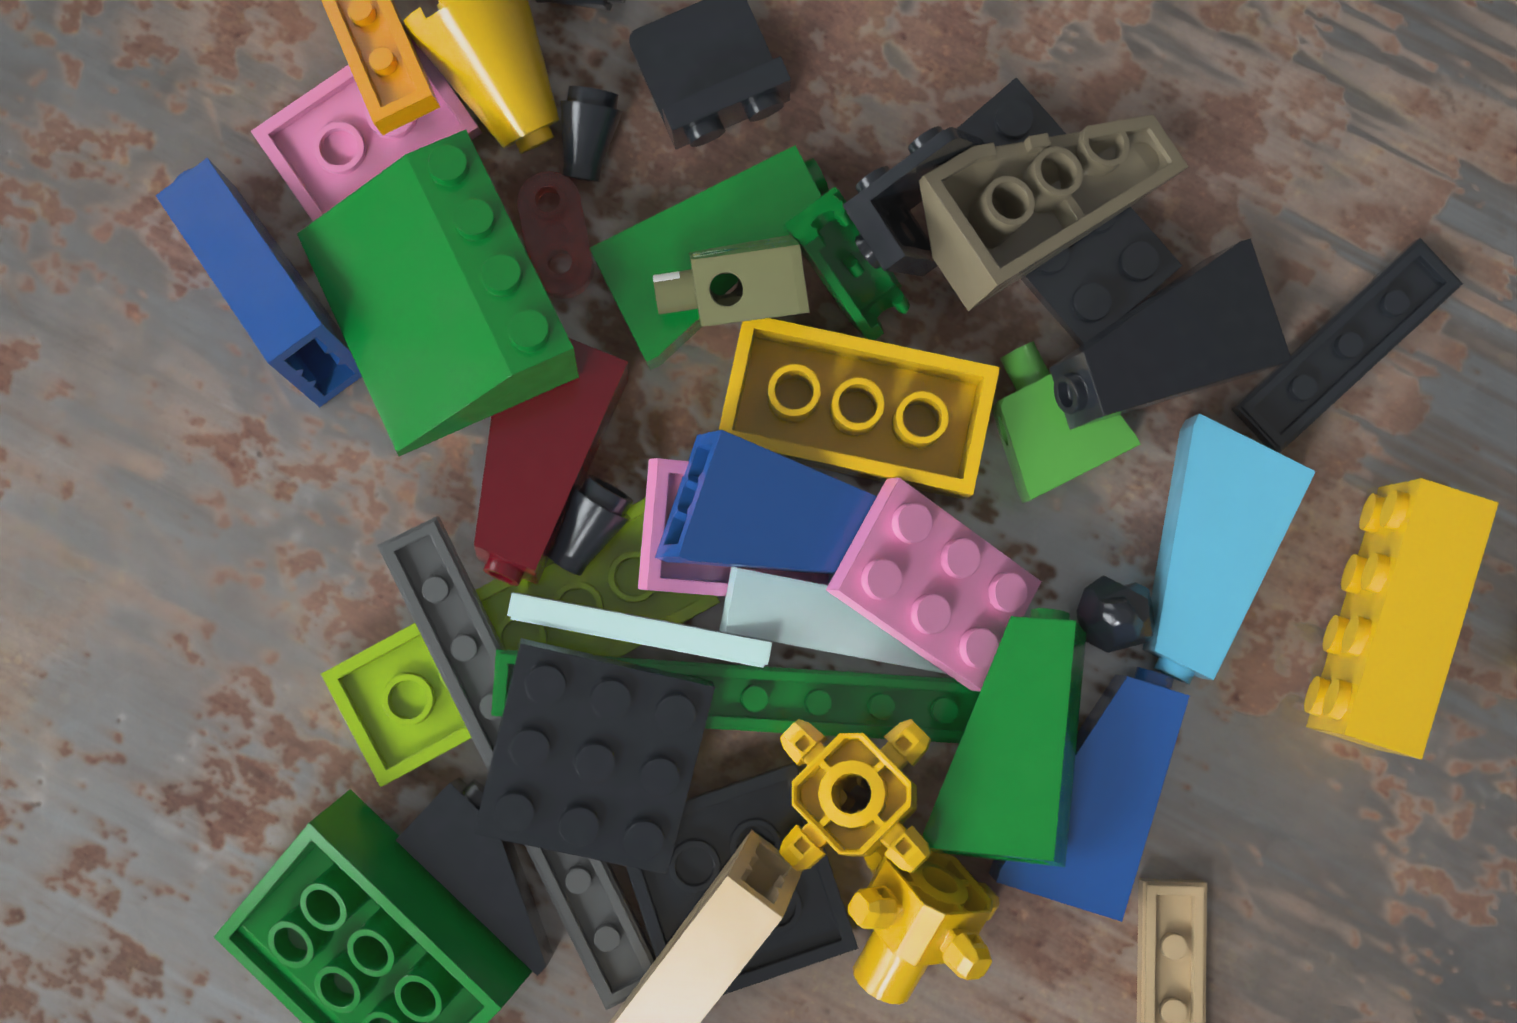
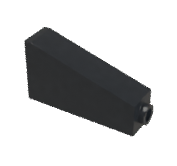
M1250 238L1204 259L1049 369L1054 381L1055 400L1065 414L1069 429L1072 430L1245 378L1288 362L1292 358Z

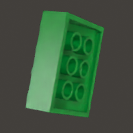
M466 129L405 154L297 233L399 457L579 378L574 347Z
M351 789L306 825L214 936L233 957L302 1023H488L533 972L396 841L399 835Z

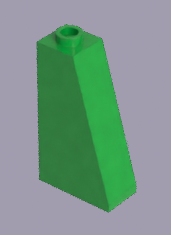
M796 145L589 248L650 370L662 365L703 327L700 323L698 309L659 315L653 275L691 269L689 253L693 251L787 236L789 233L783 225L829 191L824 175L815 159L811 158L804 162ZM732 273L716 275L711 282L710 289L717 295L730 294L737 286L738 277Z
M1035 608L1031 610L1030 618L1010 617L923 832V838L928 842L932 852L1065 867L1087 635L1077 621L1069 620L1070 614L1068 612L1049 608Z

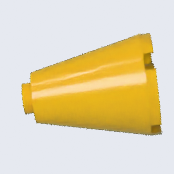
M438 0L437 7L439 11L426 18L421 7H419L403 20L412 40L503 148L516 144L520 154H523L554 138L549 126L555 124L560 119L529 0Z

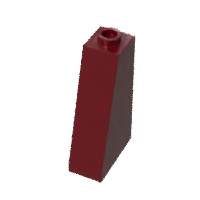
M571 338L569 339L574 347L579 378L491 416L474 548L478 560L485 563L483 568L485 573L495 579L515 586H519L521 579L538 585L549 560L548 555L555 545L574 487L576 485L582 486L628 382V361Z

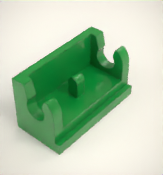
M833 187L783 226L789 235L800 244L802 254L849 322L865 339L876 340L884 334L878 316L891 307H895L898 313L905 314L909 310L910 303L899 289L902 285L894 273L884 271L882 267L875 269L861 254L855 242V237L860 232L842 206L846 203V200L836 187Z

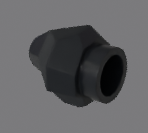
M1105 575L1084 588L1076 614L1078 624L1087 634V643L1106 653L1144 644L1153 636L1155 622L1150 590L1136 582L1123 585Z

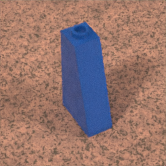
M208 158L194 168L182 172L172 184L155 195L270 366L319 408L362 377L338 325L237 188Z
M724 430L699 434L695 439L688 460V466L685 474H683L655 558L671 563L834 575L877 496Z
M1141 667L1136 668L1134 678L1115 674L1078 730L1065 867L993 860L989 874L997 883L1111 919L1123 921L1190 695L1171 690L1174 682L1173 677Z

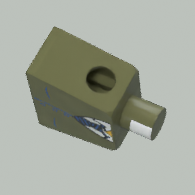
M791 235L693 251L689 253L691 269L653 275L659 315L698 309L701 326H713L809 312L800 244ZM732 273L738 277L737 286L730 294L717 295L710 289L711 282L716 275Z

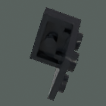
M702 0L639 27L630 34V48L675 150L689 144L691 147L707 144L723 135L726 131L725 128L749 119L750 122L765 119L781 110L785 102L790 101L791 78L781 56L775 59L772 58L747 0Z
M941 126L931 128L911 142L908 146L910 155L892 169L888 166L880 167L857 183L855 189L858 194L842 206L860 232L855 237L856 245L872 267L875 269L882 267L887 272L924 276L938 266L932 257L930 240L910 211L922 202L919 180L923 175L969 148L985 144L981 138L954 127H949L945 130Z

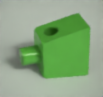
M1034 341L1000 358L1016 392L997 401L992 406V412L1022 503L1028 502L1141 445L1136 434L1121 415L1070 430L1065 414L1055 400L1052 375L1045 365Z

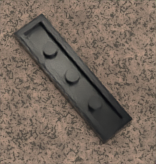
M1421 238L1413 241L1290 354L1292 360L1278 365L1231 410L1266 447L1278 453L1282 452L1460 288L1463 283Z

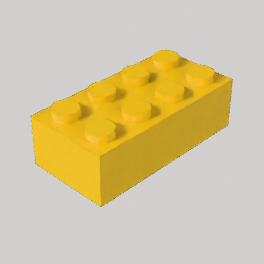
M771 318L742 321L719 430H724L805 466L884 483L886 479L901 478L914 489L965 500L974 494L1000 367Z
M1423 478L1378 487L1377 494L1372 493L1363 506L1359 521L1360 529L1365 531L1358 555L1353 554L1349 558L1341 579V589L1346 591V596L1340 616L1334 615L1331 618L1324 634L1323 651L1328 652L1323 672L1321 677H1314L1306 693L1304 711L1310 714L1306 724L1307 728L1379 751L1422 760L1499 502Z

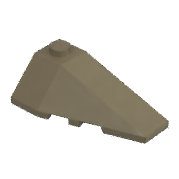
M1153 114L1089 125L1080 132L1049 137L1048 133L1028 136L1024 142L995 147L994 143L973 146L923 175L919 180L932 257L964 306L970 311L1170 181L1189 166Z

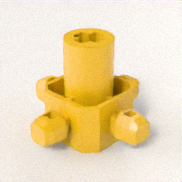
M800 719L795 721L782 734L780 740L787 754L796 765L801 766L804 763L807 765L792 781V806L808 823L803 828L795 825L783 839L779 849L780 855L797 872L810 869L826 855L823 848L828 843L838 854L844 856H871L883 844L887 848L884 855L897 867L910 873L915 872L930 857L931 850L923 836L914 826L907 829L903 825L917 810V785L902 769L908 762L915 766L927 752L931 742L930 737L912 719L900 722L884 736L888 742L881 749L864 733H839L825 746L824 743L828 738L812 724ZM857 785L868 790L870 785V802L865 809H858L857 813L852 814L850 809L853 807L855 799L850 792Z
M883 844L871 856H864L865 862L874 876L867 888H861L854 894L848 905V914L861 928L874 929L853 966V975L857 983L868 994L889 1004H903L909 1000L929 965L946 964L958 977L965 980L980 979L986 974L992 964L989 949L979 936V933L986 921L993 917L1000 905L999 897L986 883L977 882L953 855L939 854L931 851L930 857L913 873L900 869L884 855L887 848Z

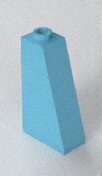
M1200 413L1186 419L1179 432L1151 596L1155 627L1153 636L1143 644L1142 650L1159 658L1154 667L1156 670L1187 685H1190L1194 676L1201 679H1215L1316 472Z

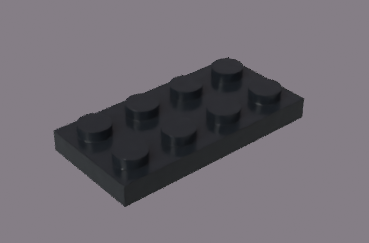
M1017 77L957 128L981 138L985 144L994 143L995 147L1024 142L1028 136L1048 133L1049 137L1066 134ZM1130 206L1021 278V280L1074 341L1081 346L1126 315L1183 265Z

